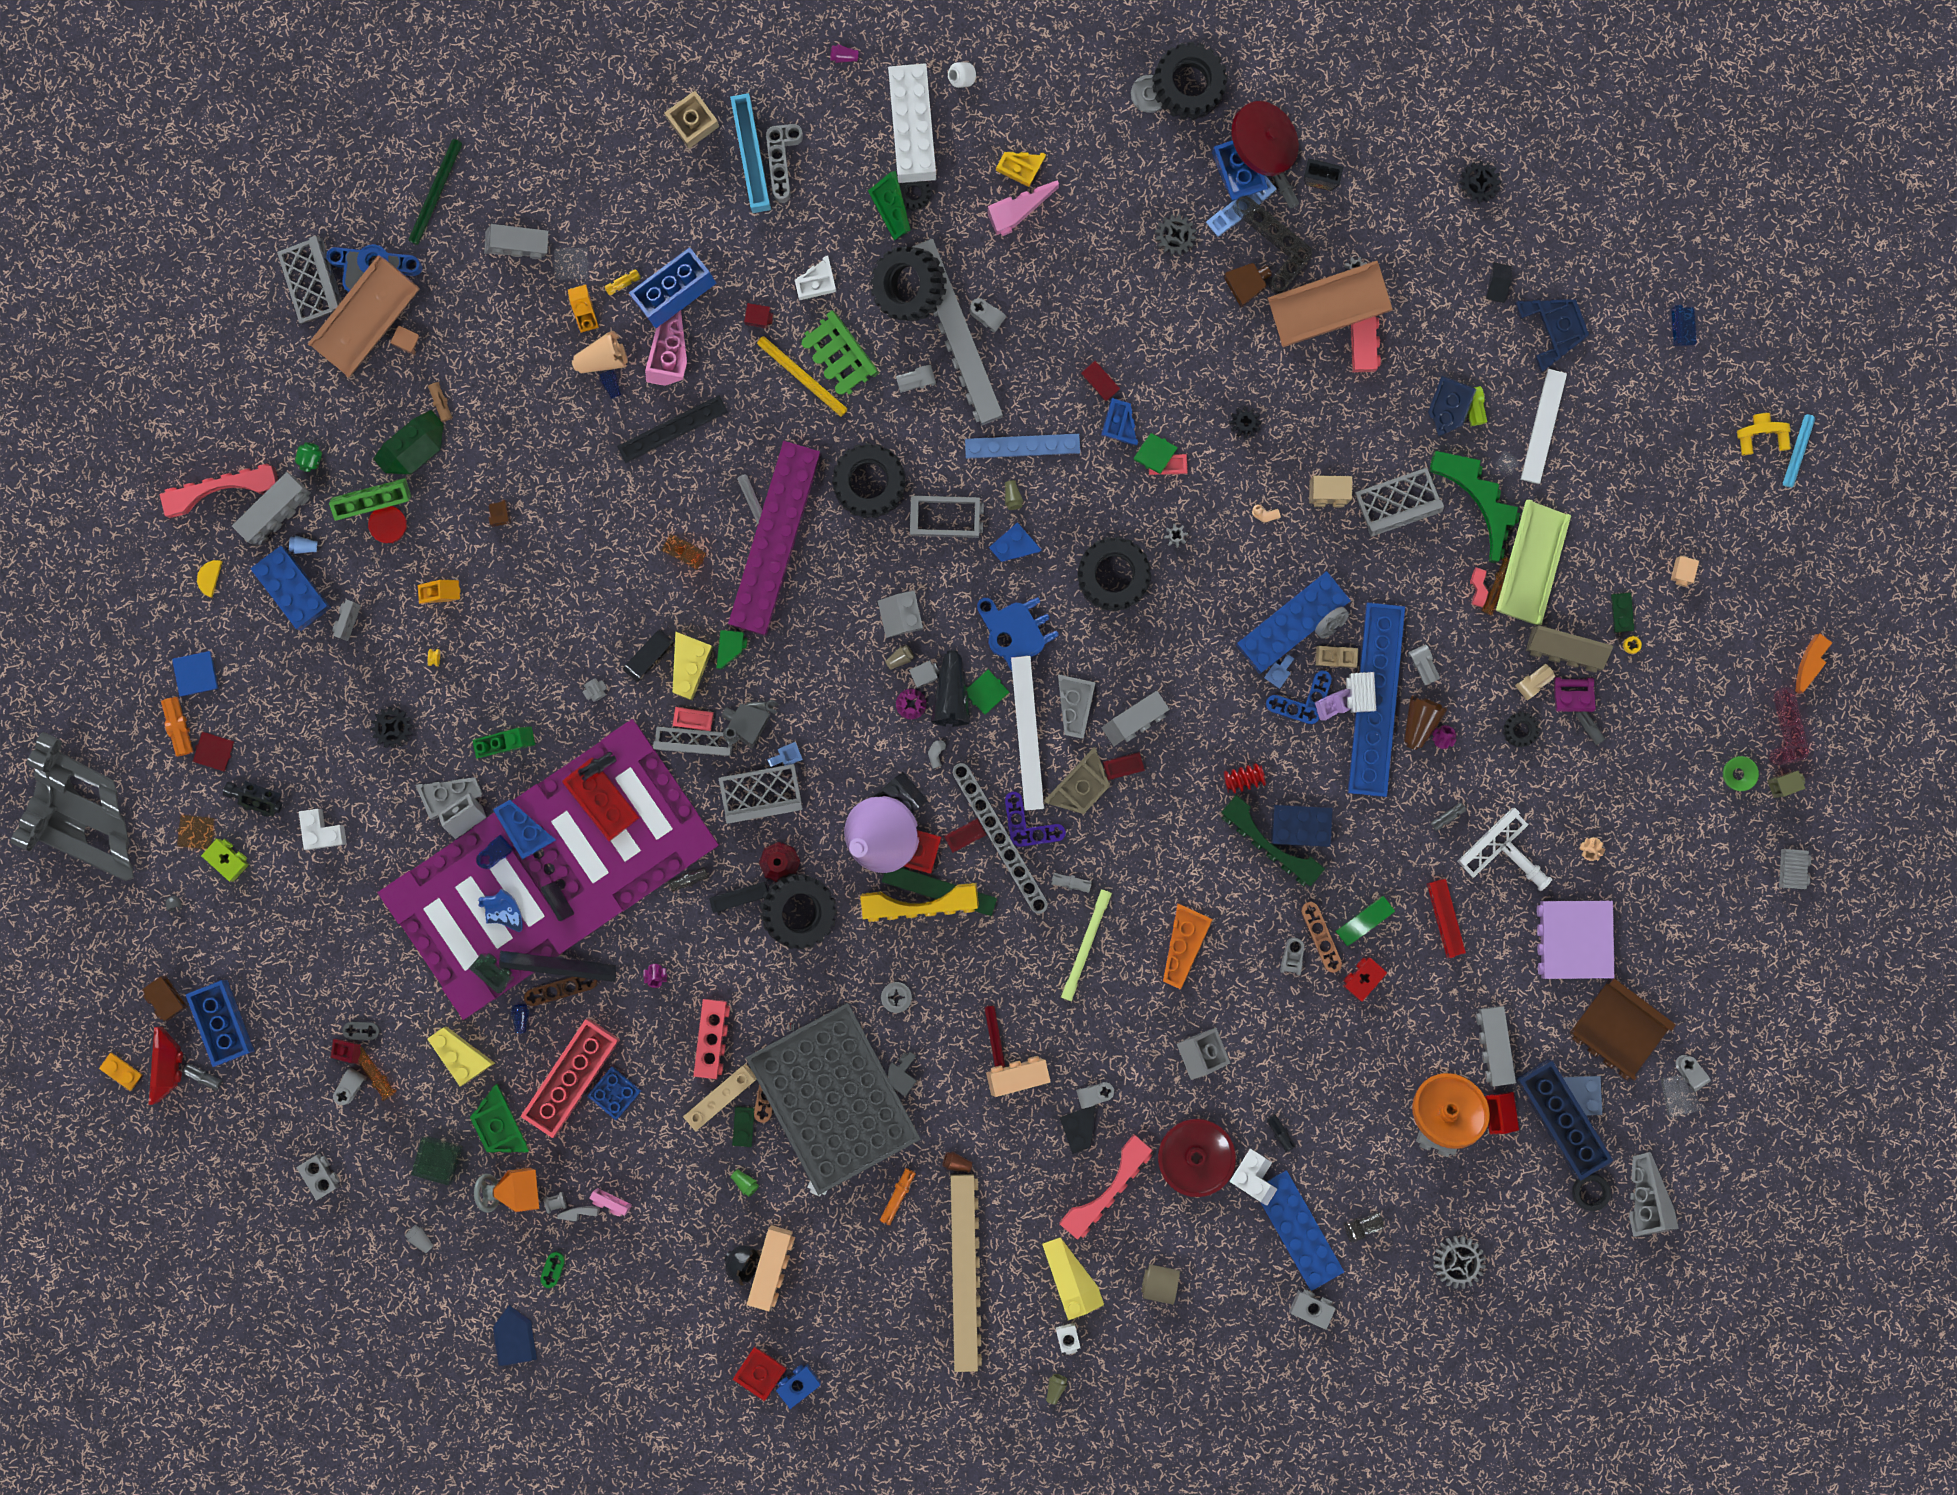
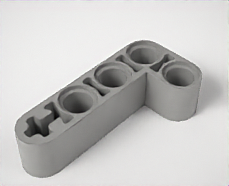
M797 124L772 126L766 132L772 191L775 200L779 203L787 202L791 196L785 146L798 145L802 142V129ZM796 131L799 133V136L791 138L789 136L790 133ZM775 133L780 135V138L776 141L770 139L771 135ZM776 152L782 153V157L780 159H774L772 157L773 154ZM783 171L785 174L783 177L777 178L775 173ZM779 184H782L784 196H780L779 194Z

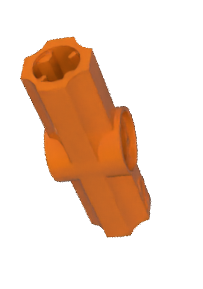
M179 698L164 699L161 701V705L166 718L165 729L172 740L175 754L177 757L193 752L188 734L190 729L186 726L185 721L187 719L183 716Z

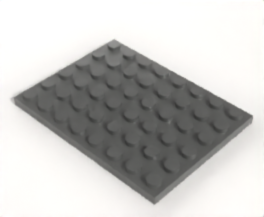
M848 1003L746 1057L750 1068L818 1195L921 1140Z

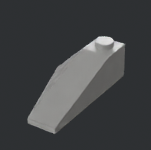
M1651 1152L1633 1156L1631 1180L1636 1183L1635 1193H1631L1630 1199L1635 1200L1634 1211H1630L1629 1214L1633 1237L1679 1229L1674 1207Z

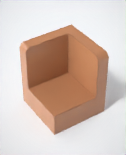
M398 326L390 343L415 355L414 347L419 339V335Z

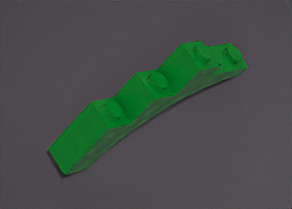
M1435 451L1432 456L1429 472L1444 476L1455 482L1476 502L1485 518L1489 532V562L1498 563L1504 556L1505 549L1502 548V545L1508 536L1506 527L1512 528L1519 521L1520 513L1517 512L1518 507L1496 503V500L1499 501L1501 489H1498L1499 484L1477 479V477L1481 476L1482 472L1481 460Z

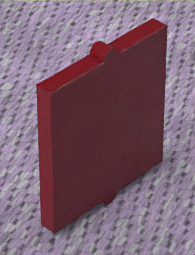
M202 732L199 743L195 746L197 749L192 762L225 772L228 760L232 757L230 754L234 741Z

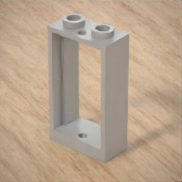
M911 496L910 536L979 538V533H983V522H979V516L983 514L984 503H980V498ZM919 502L975 504L974 531L918 529Z

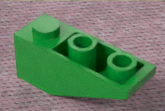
M532 727L515 728L472 740L476 759L536 745Z

